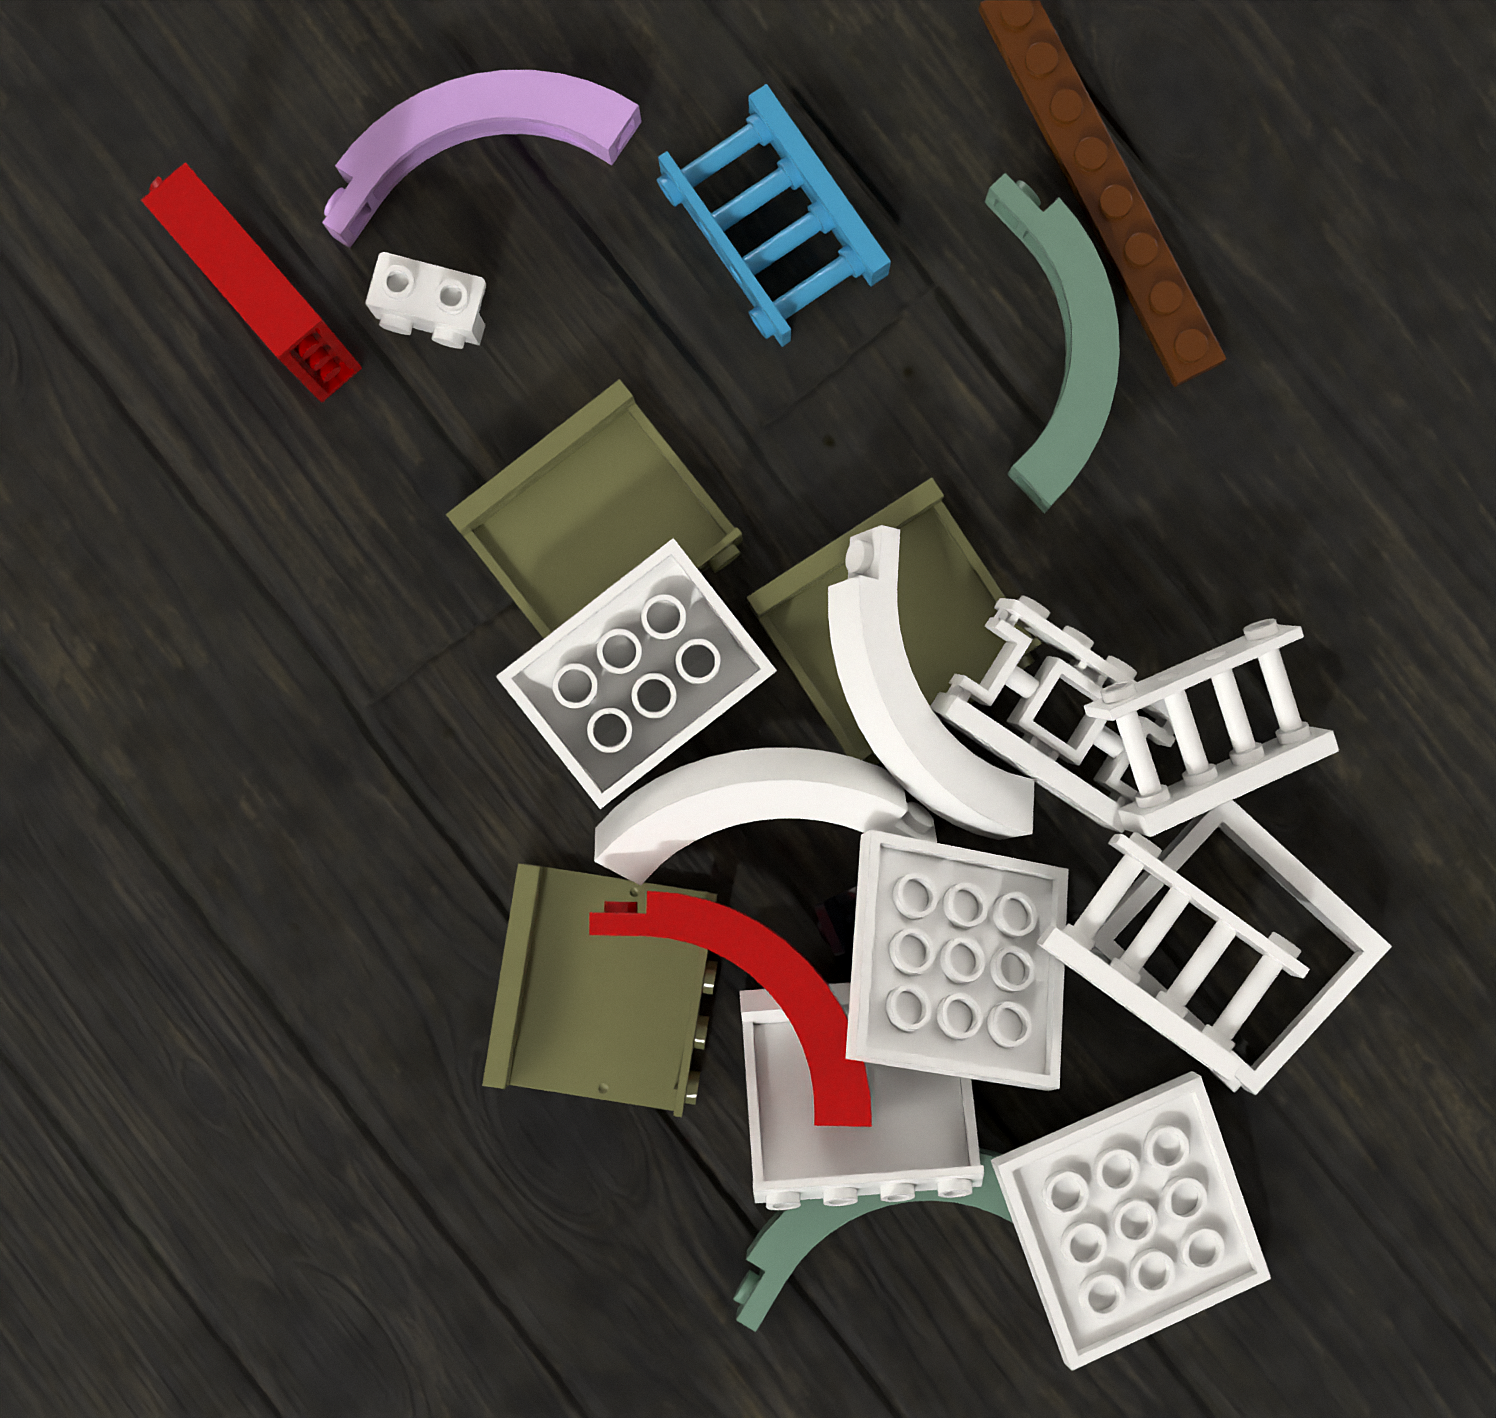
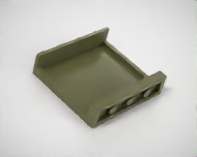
M620 379L446 514L543 638H546L673 538L700 573H703L709 567L715 573L722 570L739 556L741 552L736 546L743 541L741 531L733 527L637 406L633 395Z
M933 478L925 481L746 597L750 609L846 756L864 760L874 765L881 761L860 730L846 700L837 673L829 628L828 586L848 579L845 559L850 546V537L880 525L900 529L897 607L900 631L911 670L930 706L939 692H948L951 687L949 682L954 674L965 675L977 684H980L1006 643L1001 637L984 627L989 618L994 617L998 612L994 608L998 600L1005 598V596L942 502L944 495ZM1015 624L1014 627L1032 639L1017 664L1023 670L1035 662L1030 652L1042 643L1038 637L1033 639L1028 631ZM969 697L967 703L971 704L975 700Z

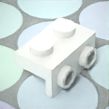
M382 252L378 256L365 304L377 319H381L379 326L384 329L404 335H411L412 328L433 333L431 339L437 343L462 349L465 342L480 345L485 323L479 314L486 282L482 277Z

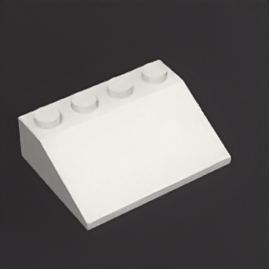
M673 538L496 677L601 809L777 670Z

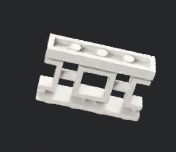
M1021 595L1019 600L1000 598L994 607L998 612L994 617L989 618L984 627L1006 641L980 684H977L965 675L954 674L949 682L951 687L948 692H939L930 706L938 718L1028 778L1035 779L1037 784L1100 826L1123 833L1124 828L1118 809L1131 802H1135V794L1138 792L1120 780L1130 764L1121 735L1105 726L1107 720L1088 717L1085 713L1066 744L1033 722V719L1059 678L1095 701L1102 698L1100 691L1104 689L1102 688L1103 684L1110 686L1122 681L1137 683L1133 680L1137 672L1131 666L1113 656H1108L1104 660L1090 650L1094 642L1078 630L1069 626H1065L1061 630L1046 619L1050 612L1038 602ZM1018 624L1035 637H1038L1042 642L1069 659L1070 663L1067 664L1057 657L1047 656L1034 677L1022 670L1017 664L1032 639L1016 629L1014 625ZM1004 685L1021 695V699L1006 722L1025 734L1023 738H1019L967 703L969 697L979 704L991 706ZM1164 699L1141 708L1156 719L1154 723L1146 717L1139 716L1145 738H1149L1158 745L1171 747L1176 738L1173 736L1174 730ZM1092 744L1107 753L1106 760L1093 780L1111 792L1109 797L1055 762L1057 758L1060 757L1067 763L1079 766Z

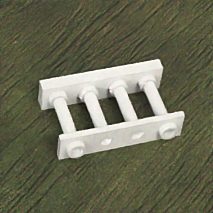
M1266 619L1252 623L1243 629L1245 636L1137 683L1122 681L1107 686L1100 691L1102 698L1084 705L1088 717L1109 721L1116 720L1139 790L1135 794V802L1118 809L1124 830L1152 837L1339 751L1333 730L1309 727L1307 722L1301 721L1279 651L1280 647L1304 637L1301 626L1279 625L1276 619ZM1257 657L1280 727L1275 732L1277 738L1263 744L1255 743L1232 668ZM1209 678L1212 680L1233 746V750L1229 752L1230 759L1217 765L1208 764L1185 689ZM1164 699L1186 767V771L1182 774L1183 780L1168 787L1160 784L1137 710Z
M1133 832L1130 838L1124 834H1114L1108 844L1124 855L1074 926L1068 923L1064 930L1061 931L1056 926L1049 925L1037 941V944L1214 1073L1231 1081L1243 1064L1241 1060L1230 1053L1235 1046V1043L1231 1041L1282 969L1291 976L1304 978L1310 969L1297 960L1301 950L1275 932H1272L1269 938H1266L1157 858L1162 850L1150 840L1137 832ZM1144 869L1168 886L1170 890L1120 959L1114 957L1108 965L1090 952L1096 944L1092 939L1141 870ZM1190 902L1215 920L1216 924L1168 991L1165 993L1160 990L1154 998L1137 986L1142 978L1139 971ZM1236 935L1263 956L1214 1025L1210 1026L1207 1024L1201 1032L1183 1019L1189 1011L1185 1005Z

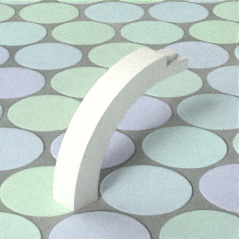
M880 525L850 537V546L845 559L848 579L828 586L829 628L837 673L846 700L872 750L889 773L910 795L930 811L953 825L974 834L997 840L1032 834L1035 779L1008 773L992 766L962 745L933 712L913 675L903 645L897 607L900 529Z
M759 748L711 756L681 766L633 792L617 805L595 828L594 861L642 885L674 853L706 835L734 825L777 818L819 820L843 825L863 833L875 830L937 843L933 817L918 803L906 802L904 787L888 770L854 757L828 751L803 748Z

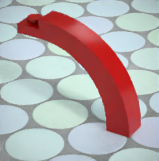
M647 891L646 913H638V902L604 901V912H589V935L646 936L687 942L726 958L750 974L782 1008L803 1047L813 1086L814 1126L872 1127L871 1092L866 1064L863 1061L846 1059L848 1016L844 1007L828 982L812 963L789 941L765 924L734 908L712 900L681 893Z

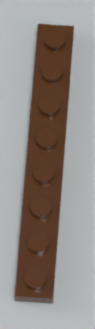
M984 0L980 2L978 9L1174 388L1222 364L1226 357L1040 0Z

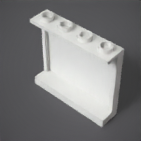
M851 983L829 984L848 1016ZM766 989L740 991L755 1203H766V1208L769 1210H789L800 1207V1200L823 1198L824 1205L844 1206L858 1202V1196L880 1194L882 1201L899 1202L915 1198V1191L938 1190V1196L953 1198L970 1195L972 1187H981L984 1177V1166L980 1165L971 1079L865 1062L871 1092L872 1127L814 1126V1094L810 1069L803 1047L792 1024L782 1008Z

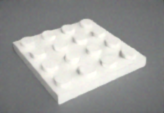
M869 830L861 834L846 1059L1044 1091L1059 1089L1065 964L1038 945L1037 941L1049 925L1056 926L1061 931L1066 927L1068 869L875 830Z
M1193 1071L991 1160L1064 1363L1071 1370H1075L1271 1279L1201 1076Z

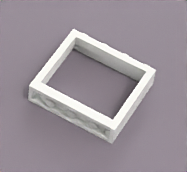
M1231 800L1194 817L1157 859L1176 872L1211 833L1219 827L1354 952L1352 957L1251 1067L1231 1050L1230 1053L1243 1062L1231 1081L1220 1077L1210 1070L1217 1079L1222 1081L1234 1093L1241 1086L1244 1090L1256 1095L1392 946L1237 803ZM1145 870L1126 891L1092 940L1096 944L1090 952L1108 965L1114 957L1120 959L1125 950L1114 939L1164 886V883ZM1143 967L1141 968L1139 974L1142 978L1137 984L1138 987L1154 998L1160 990L1165 993L1168 991ZM1190 1011L1183 1018L1201 1032L1205 1027Z

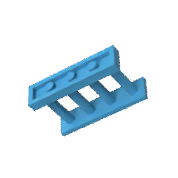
M765 84L748 96L750 116L746 118V126L681 170L668 151L658 157L662 176L657 178V182L666 198L674 207L680 203L683 204L750 300L754 308L749 311V315L760 333L766 339L774 335L783 347L791 341V328L785 321L788 317L850 275L857 278L862 274L871 287L889 274L891 261L771 89ZM758 143L762 146L770 143L781 158L777 162L778 169L713 213H710L693 187ZM791 187L793 190L801 187L812 202V204L807 206L809 212L741 258L724 231L787 188ZM819 231H822L824 234L832 231L843 247L838 250L839 257L772 302L755 278V275Z

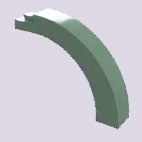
M1005 173L989 187L985 203L1024 243L1047 275L1057 298L1065 332L1066 358L1064 377L1052 417L1038 440L1011 467L1007 474L1045 514L1067 490L1086 464L1104 429L1117 384L1120 355L1119 324L1114 296L1105 268L1094 244L1078 219L1060 198L1043 212L1038 207L1041 204L1040 199L1032 188L1021 180L1015 183Z
M979 1148L980 1165L984 1166L981 1187H972V1193L962 1197L938 1196V1190L915 1191V1198L899 1202L882 1201L880 1194L860 1195L858 1196V1202L850 1205L828 1206L824 1205L823 1198L800 1200L801 1206L798 1208L777 1210L762 1227L747 1249L746 1260L755 1264L761 1270L759 1274L749 1270L733 1298V1300L740 1303L737 1309L736 1320L756 1332L783 1285L808 1252L828 1234L867 1212L905 1202L944 1201L977 1207L999 1215L1013 1223L991 1163L992 1159L1003 1154Z

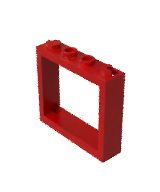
M186 162L166 179L162 180L158 176L152 182L149 188L150 193L141 199L144 205L272 353L321 403L362 369L360 364Z

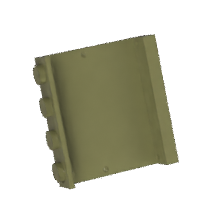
M519 863L482 1086L505 1089L507 1086L513 1085L674 1111L673 1116L682 1117L685 1103L696 1104L701 1072L690 1070L694 1048L704 1050L709 1016L699 1015L702 993L713 995L718 962L707 960L709 953L707 949L669 938L589 935V912H604V901L638 902V913H646L647 891L681 893L714 902L717 901L718 894L646 882L639 885L627 879Z

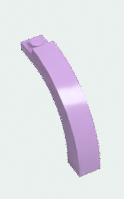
M499 70L476 73L446 81L424 90L395 106L374 122L349 147L335 165L345 182L348 183L346 189H337L331 196L324 210V215L327 217L322 223L332 237L351 248L386 196L410 171L447 148L485 136L500 134L545 136L575 145L613 165L642 122L639 105L615 91L588 80L561 73L537 70Z

